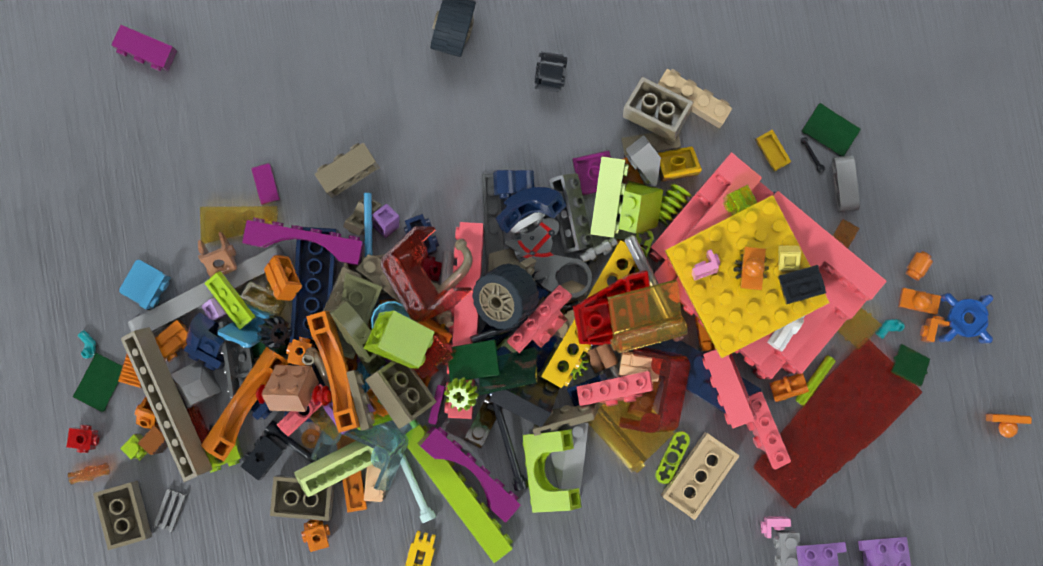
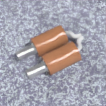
M604 344L592 349L591 345L586 356L594 373L598 372L599 375L606 374L605 369L610 368L614 378L621 377L616 367V364L619 362L614 354L613 347L610 344Z

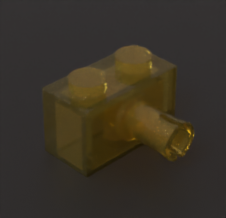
M249 281L240 296L245 304L274 316H280L286 306L285 300H277L273 295L274 291L269 282L264 288Z

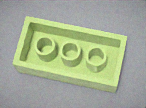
M608 157L601 158L590 233L592 235L614 238L615 234L619 233L617 216L618 214L621 215L622 210L620 196L624 195L626 184L623 183V176H627L629 165L625 164L626 160Z

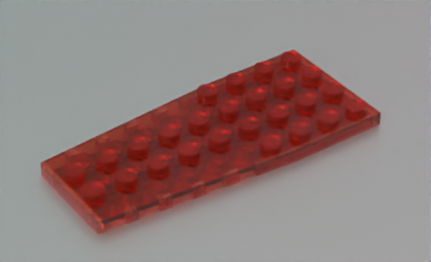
M865 338L824 379L807 403L800 408L781 431L780 436L791 462L780 468L773 469L766 452H764L753 465V469L793 508H797L818 487L825 484L826 480L840 471L848 461L854 459L862 449H865L877 439L922 393L915 384L891 372L894 363L868 338Z

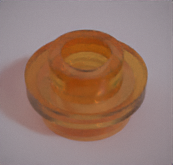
M307 429L303 432L301 440L305 447L314 448L319 445L321 435L315 429ZM309 435H313L315 437V440L313 442H310L308 440Z

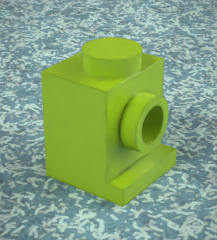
M140 433L133 434L120 448L130 459L137 458L141 461L147 454L138 444L143 438Z

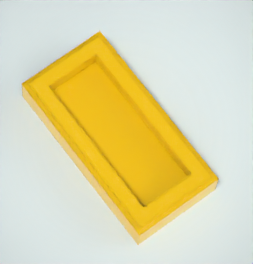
M773 129L755 139L774 172L791 163L789 156Z

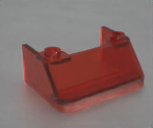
M415 226L382 257L380 262L383 273L409 317L415 322H424L452 309L472 291L471 287H457L438 293L422 267L421 263L428 254L427 247L423 241L436 230L434 227Z
M634 347L633 354L652 357L651 368L653 372L665 376L658 414L646 413L641 417L640 421L620 417L619 427L647 433L675 431L680 422L690 371V360L682 354L645 347Z

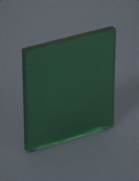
M536 348L523 350L520 353L514 352L498 356L500 375L479 378L478 393L479 395L537 383Z

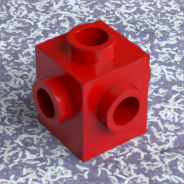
M91 425L69 428L66 447L76 448V452L89 453V450L96 449V446L99 444L100 436L98 435V430L92 429Z

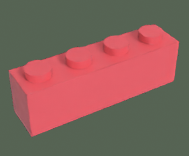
M716 349L703 354V364L706 370L709 369L711 373L710 382L713 388H717L719 393L717 395L720 406L725 408L726 413L724 416L727 424H731L733 429L755 421L757 419L756 413L732 353L723 358H720Z

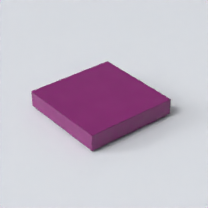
M609 150L572 159L575 174H578L583 196L597 192L601 158H611Z
M440 384L436 387L434 399L437 403L431 408L428 420L430 424H438L445 396L444 392L446 391L445 385Z

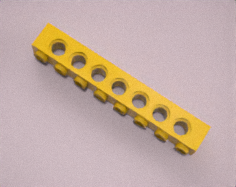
M620 240L587 298L609 286L607 284L609 276H614L619 280L630 274L629 272L632 267H637L625 242ZM623 259L627 262L625 270H620L617 267L618 260ZM575 319L541 376L560 388L564 385L568 386L573 377L570 373L573 368L578 369L583 360L580 356L583 351L587 353L591 347L588 344H579ZM571 343L576 344L579 348L578 353L575 355H570L567 351V347ZM562 360L567 361L569 364V368L565 372H561L557 368L558 363Z

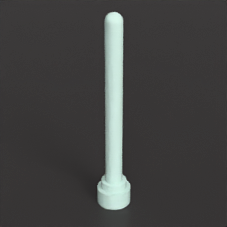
M391 435L390 441L420 507L421 516L419 517L421 522L425 523L436 518L434 510L431 511V508H428L398 437Z

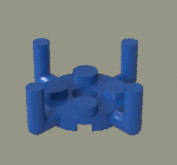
M950 293L940 295L941 302L947 301L952 306L947 315L951 330L947 334L939 335L938 340L940 342H949L956 335L965 338L980 335L979 342L982 344L993 341V337L986 331L989 323V314L986 307L993 301L992 295L980 296L979 301L974 299L957 301ZM966 313H971L973 316V321L970 324L964 320Z

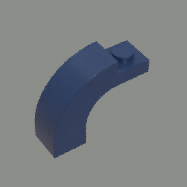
M533 187L522 190L503 202L506 208L495 219L501 230L508 233L522 218L529 214L544 213L554 219L567 205L560 192L547 187Z

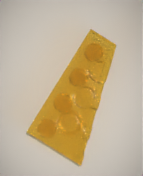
M201 206V241L206 244L220 240L218 232H223L226 238L242 235L245 231L246 221H253V218L264 219V223L272 224V221L278 222V206Z

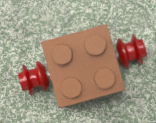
M276 365L267 384H261L256 390L257 400L260 404L266 402L270 411L306 412L311 399L316 406L320 405V403L323 406H327L332 400V394L328 386H324L322 389L320 386H317L319 381L312 366Z

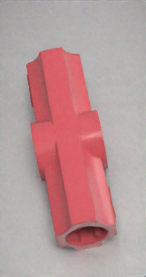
M311 399L308 405L310 408L308 415L302 416L297 411H290L276 425L289 437L322 406V403L316 406Z

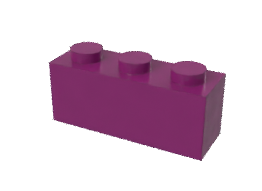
M121 24L111 44L117 49L116 53L124 57L131 55L134 57V61L141 64L147 62L151 64V68L160 72L162 69L169 71L177 53L173 46Z

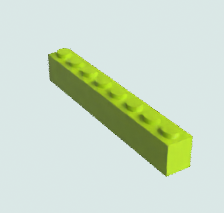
M419 423V426L411 429L401 437L402 441L493 563L497 562L513 549L511 545L513 540L507 533L505 535L500 530L502 526L496 518L492 519L488 514L490 510L484 502L480 503L476 497L479 495L472 486L469 488L466 485L465 481L467 479L461 471L457 472L454 469V461L434 459L417 444L430 430L426 424L422 426Z

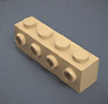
M666 69L658 85L693 101L691 112L720 129L733 109L730 107V104L723 99L718 100L713 97L714 94L709 90L698 88L694 81L690 79L685 80L680 77L681 74L676 70L671 69L670 71Z

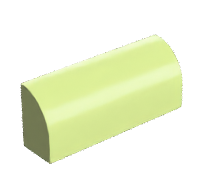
M362 437L295 471L294 474L304 493L310 497L378 462L379 458L372 443L365 437Z

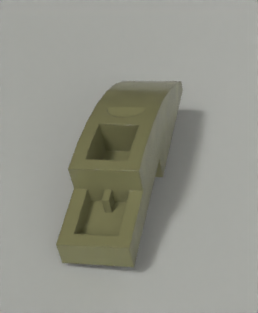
M343 300L330 314L346 342L353 346L367 373L373 375L386 364V361L382 356L364 349L371 330L349 303Z

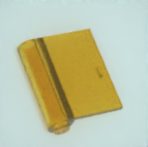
M677 279L608 297L613 333L611 345L613 350H617L618 353L687 335V326L681 315Z
M622 400L618 401V405L606 406L604 403L598 408L595 419L587 423L631 473L634 471L638 473L645 467L644 462L674 433L654 410H651L652 413L641 418L628 413L630 402Z

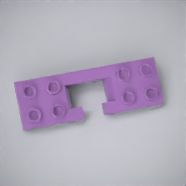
M907 537L858 541L859 551H862L864 566H911ZM846 542L796 546L798 566H839L837 553L847 552Z

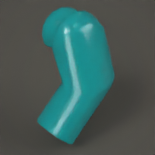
M887 319L875 334L884 339L889 331H903L905 324L899 319Z
M83 330L77 336L84 343L81 355L83 358L88 359L95 355L96 341L86 330Z

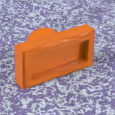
M744 247L740 288L762 290L766 249Z
M902 288L898 307L937 315L941 296Z
M987 413L986 421L1000 422L998 426L1000 434L1006 438H1012L1018 432L1017 423L1031 424L1032 417Z

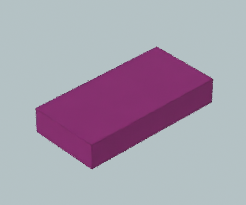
M268 163L251 168L261 205L280 201L271 164Z

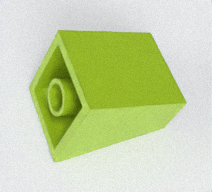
M628 181L624 191L619 229L636 234L656 228L658 226L663 189Z
M394 310L380 312L364 349L409 368H419L425 362V353L427 348L433 343L435 331Z

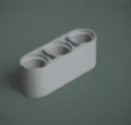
M853 156L833 157L832 170L838 212L859 210L860 200L855 159Z

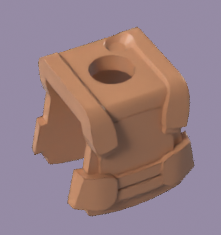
M218 232L222 248L210 253L204 243L198 240V250L200 253L198 258L205 265L210 278L219 271L225 275L237 269L235 262L236 251L233 245H230L223 232ZM220 259L224 261V264L217 267L214 261Z

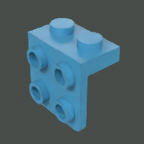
M136 260L121 285L119 292L139 303V306L152 310L158 305L159 297L167 289L171 277L141 260Z
M246 304L256 318L240 330L232 322L219 329L218 335L227 341H233L244 348H249L260 342L261 336H258L257 332L261 331V328L258 325H263V319H268L269 315L271 316L272 314Z

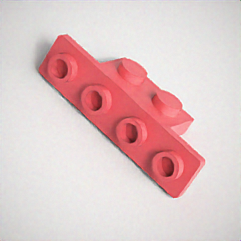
M559 285L507 340V343L518 353L531 340L542 348L567 321V318L561 313L560 309L572 298V295Z
M649 371L577 387L579 405L581 406L598 402L605 403L606 406L618 405V401L633 402L636 401V397H641L642 393L653 391Z
M759 391L749 396L757 419L746 425L754 434L753 442L755 446L766 452L773 469L790 463V457L763 393Z

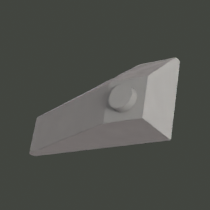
M584 422L573 426L567 423L558 427V429H572L574 449L552 452V462L558 488H579L581 492L588 423Z

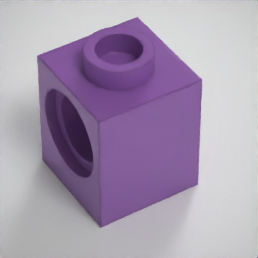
M385 204L372 214V227L384 238H387L399 228V215Z

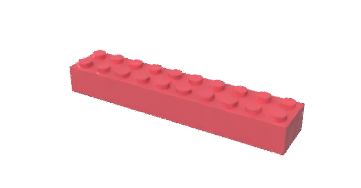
M460 222V227H456L455 238L456 240L464 239L467 242V247L472 254V265L467 275L452 290V296L455 297V304H451L454 324L450 327L449 333L453 335V341L449 343L448 347L472 344L470 336L478 334L479 314L474 307L472 294L476 281L482 275L483 223ZM456 247L454 249V258L457 259V265L453 266V273L464 261L463 253L461 250H457ZM471 379V386H475V380ZM445 402V413H448V418H473L474 406H471L467 411L463 408L458 412L456 406L451 408V402Z

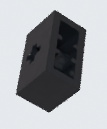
M268 435L260 436L254 443L256 447L252 452L248 451L242 458L243 463L240 466L258 481L264 478L286 450ZM264 452L265 455L263 457L265 459L259 460V454Z

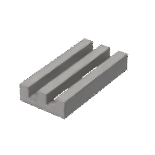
M168 488L153 526L173 532L187 495ZM173 494L163 523H160L170 495ZM178 496L180 499L169 526L167 523Z

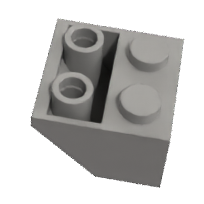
M643 135L626 149L628 152L626 157L635 170L639 167L638 172L646 184L651 183L653 186H656L661 157Z

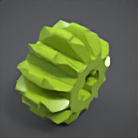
M569 347L570 355H575L573 354L572 347ZM585 352L582 353V355L580 356V358H583L584 356H586V353H585ZM588 359L583 360L578 369L574 368L571 373L574 380L577 379L576 372L581 377L584 376L580 369L588 370V367L582 366L583 363H589ZM562 360L563 363H558L557 367L563 366L564 369L560 371L565 372L568 370L569 364L567 361Z
M462 377L460 380L455 378L451 383H448L444 395L448 396L446 402L452 403L451 408L456 406L458 412L463 408L467 411L476 404L475 399L478 398L479 394L475 392L477 386H471L472 380H469L467 383L465 377Z

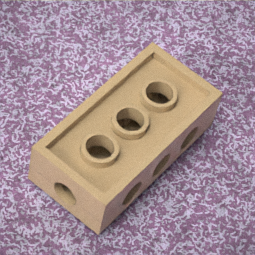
M704 432L661 496L695 520L737 461L739 455L710 434ZM714 455L715 462L708 465L707 457ZM703 471V479L697 481L695 478L696 473ZM687 487L693 488V493L690 496L684 495Z

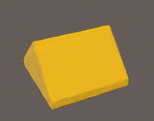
M693 146L658 153L661 157L659 167L661 182L696 176L702 171Z

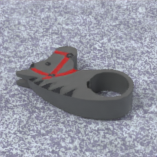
M546 218L534 231L524 234L520 233L516 241H505V245L515 252L519 263L529 257L536 260L532 278L535 279V282L549 293H552L559 286L556 273H559L567 265H577L587 275V285L580 292L570 293L572 295L571 299L580 298L589 290L592 282V273L586 263L579 259L551 254L552 239L559 232V223L555 219Z

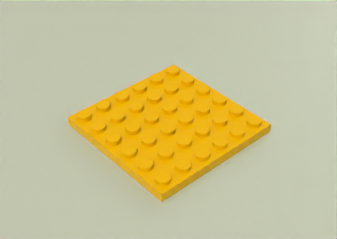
M773 195L665 250L720 358L830 303L826 295L822 294L785 304L777 276L794 271H779L778 247L799 246L801 251L799 270L811 266ZM744 247L766 249L765 259L767 261L764 265L769 267V270L764 271L767 278L763 279L761 291L740 288L741 278H735L740 274L733 271V268L740 267L735 264V260H741L740 255L744 253ZM712 249L713 254H717L720 260L718 272L694 281L691 274L692 269L695 268L697 263L703 261L709 263L706 253Z

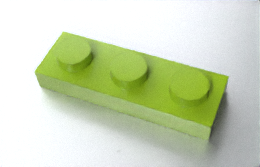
M221 271L215 273L204 283L239 330L256 318Z

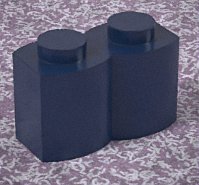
M497 170L493 173L494 195L500 196V199H508L511 195L534 187L533 170Z

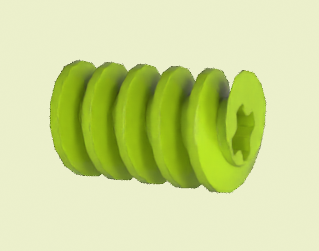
M676 184L671 185L672 190L666 191L667 196H662L658 221L668 227L666 220L673 221L671 214L678 215L676 208L683 209L680 203H688L685 197L692 198V195L687 190Z

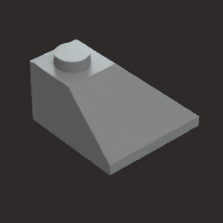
M202 360L171 374L186 409L222 392L211 370L204 366L205 362Z

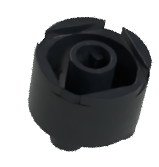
M540 51L538 57H541L540 63L537 62L535 71V84H537L535 89L559 92L565 85V76L562 75L564 68L567 67L568 58L564 57L563 54Z

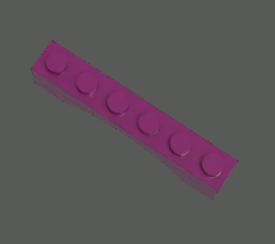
M253 218V221H246L242 241L246 245L267 248L274 243L284 240H307L325 247L342 263L358 266L361 264L365 243L360 241V237L349 235L347 239L342 238L341 234L330 232L329 235L322 234V230L313 228L310 231H304L303 227L291 225V228L283 227L284 223L272 221V224L264 223V219Z
M432 426L417 444L434 459L454 461L468 468L482 485L488 508L506 523L521 506L517 502L519 498L511 490L507 493L503 489L505 485L497 478L493 480L489 476L491 472L483 465L481 467L475 464L477 460L470 453L465 455L461 451L463 447L455 440L451 442L447 439L448 433L441 427L436 429Z

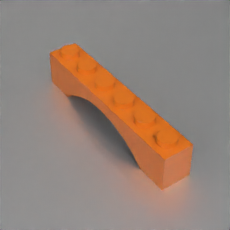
M322 311L306 317L311 335L321 354L332 394L333 415L338 433L359 428L360 424L346 374L349 371L335 321L330 314L331 311Z
M265 348L205 438L201 447L209 454L225 461L235 446L238 433L248 412L257 401L256 390L261 384H267L276 365H288L287 359L270 348Z

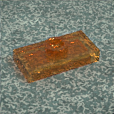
M842 219L832 236L846 248H849L860 228Z

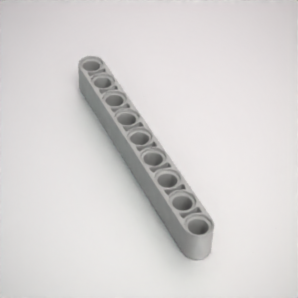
M280 245L273 246L240 263L235 271L224 276L233 288L238 290L265 276L264 268L270 263L269 261L274 255L285 256ZM202 283L132 319L127 324L131 332L150 327L152 333H155L176 320H180L201 309V306L209 299L214 298L207 286Z

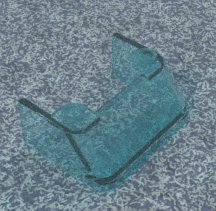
M333 421L322 430L310 459L317 461L329 455L332 446L340 440L342 433H338L337 426ZM385 424L373 426V429L366 431L355 428L343 434L374 448L371 462L375 467L381 469L374 489L388 491L408 445L406 434Z

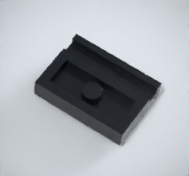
M818 265L777 276L786 305L827 293Z

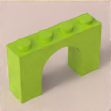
M572 429L541 432V435L534 436V433L523 435L532 513L571 511L582 508L579 488H556L548 481L545 474V462L550 453L574 449Z

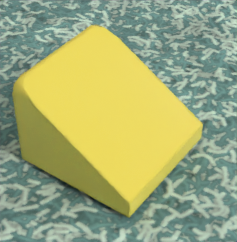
M779 246V271L799 270L801 259L799 246Z

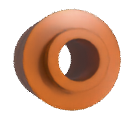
M921 251V253L916 252L906 267V274L919 281L920 278L925 276L932 265V256L924 251Z

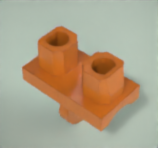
M803 373L790 377L784 376L783 379L769 383L775 402L809 392Z

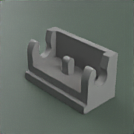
M447 416L442 426V429L448 433L446 438L451 442L455 440L463 449L473 453L476 446L464 440L470 427Z

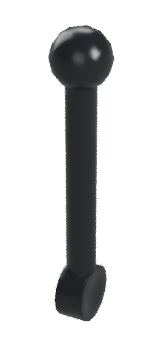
M802 137L801 143L806 146L808 152L810 153L811 157L816 163L817 171L823 172L825 170L824 165L819 163L817 157L815 156L814 152L808 144V139L806 137Z

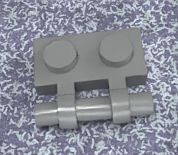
M613 237L608 240L606 239L594 248H589L586 252L579 255V259L589 265L598 260L597 256L601 254L606 256L612 253L618 243Z

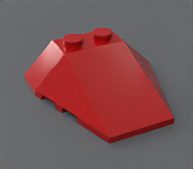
M647 270L628 274L573 306L579 344H614L615 346L632 345L633 347H642L657 343L656 328L650 319L646 290H650Z

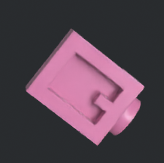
M712 249L706 253L709 263H706V261L697 263L695 268L692 269L691 274L694 281L718 272L720 260L717 254H713Z
M764 516V521L761 522V533H764L766 538H771V527L774 530H785V527H791V519L787 516Z

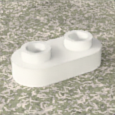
M533 213L519 221L511 229L512 234L519 236L520 233H527V228L532 225L535 227L539 226L546 217V214Z

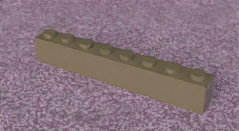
M151 328L135 330L122 337V343L183 481L186 482L213 470L204 448L201 447V441Z

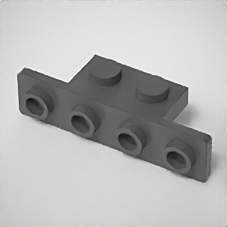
M219 322L218 330L227 326L230 322ZM219 336L224 340L221 354L224 357V374L227 376L228 381L226 389L230 399H232L240 387L238 378L247 377L255 365L252 347L244 348L238 343L227 341Z

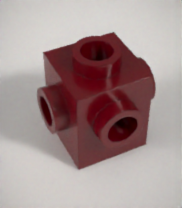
M425 255L424 258L413 256L410 272L429 281L438 282L442 263L435 261L436 257Z

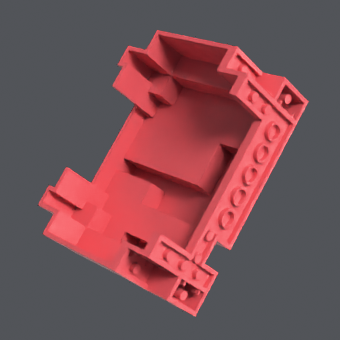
M731 152L650 247L649 257L656 263L658 261L661 262L654 275L662 291H667L669 293L667 296L675 303L679 301L684 305V311L691 316L695 314L699 318L665 250L773 195L810 266H819V272L827 292L825 295L830 303L804 317V323L795 335L793 334L782 352L767 343L772 335L770 333L735 351V353L738 354L740 352L745 357L743 360L753 369L752 373L759 379H772L781 367L789 374H802L844 322L852 319L866 301L872 300L887 281L779 191L773 193L760 182L762 177Z

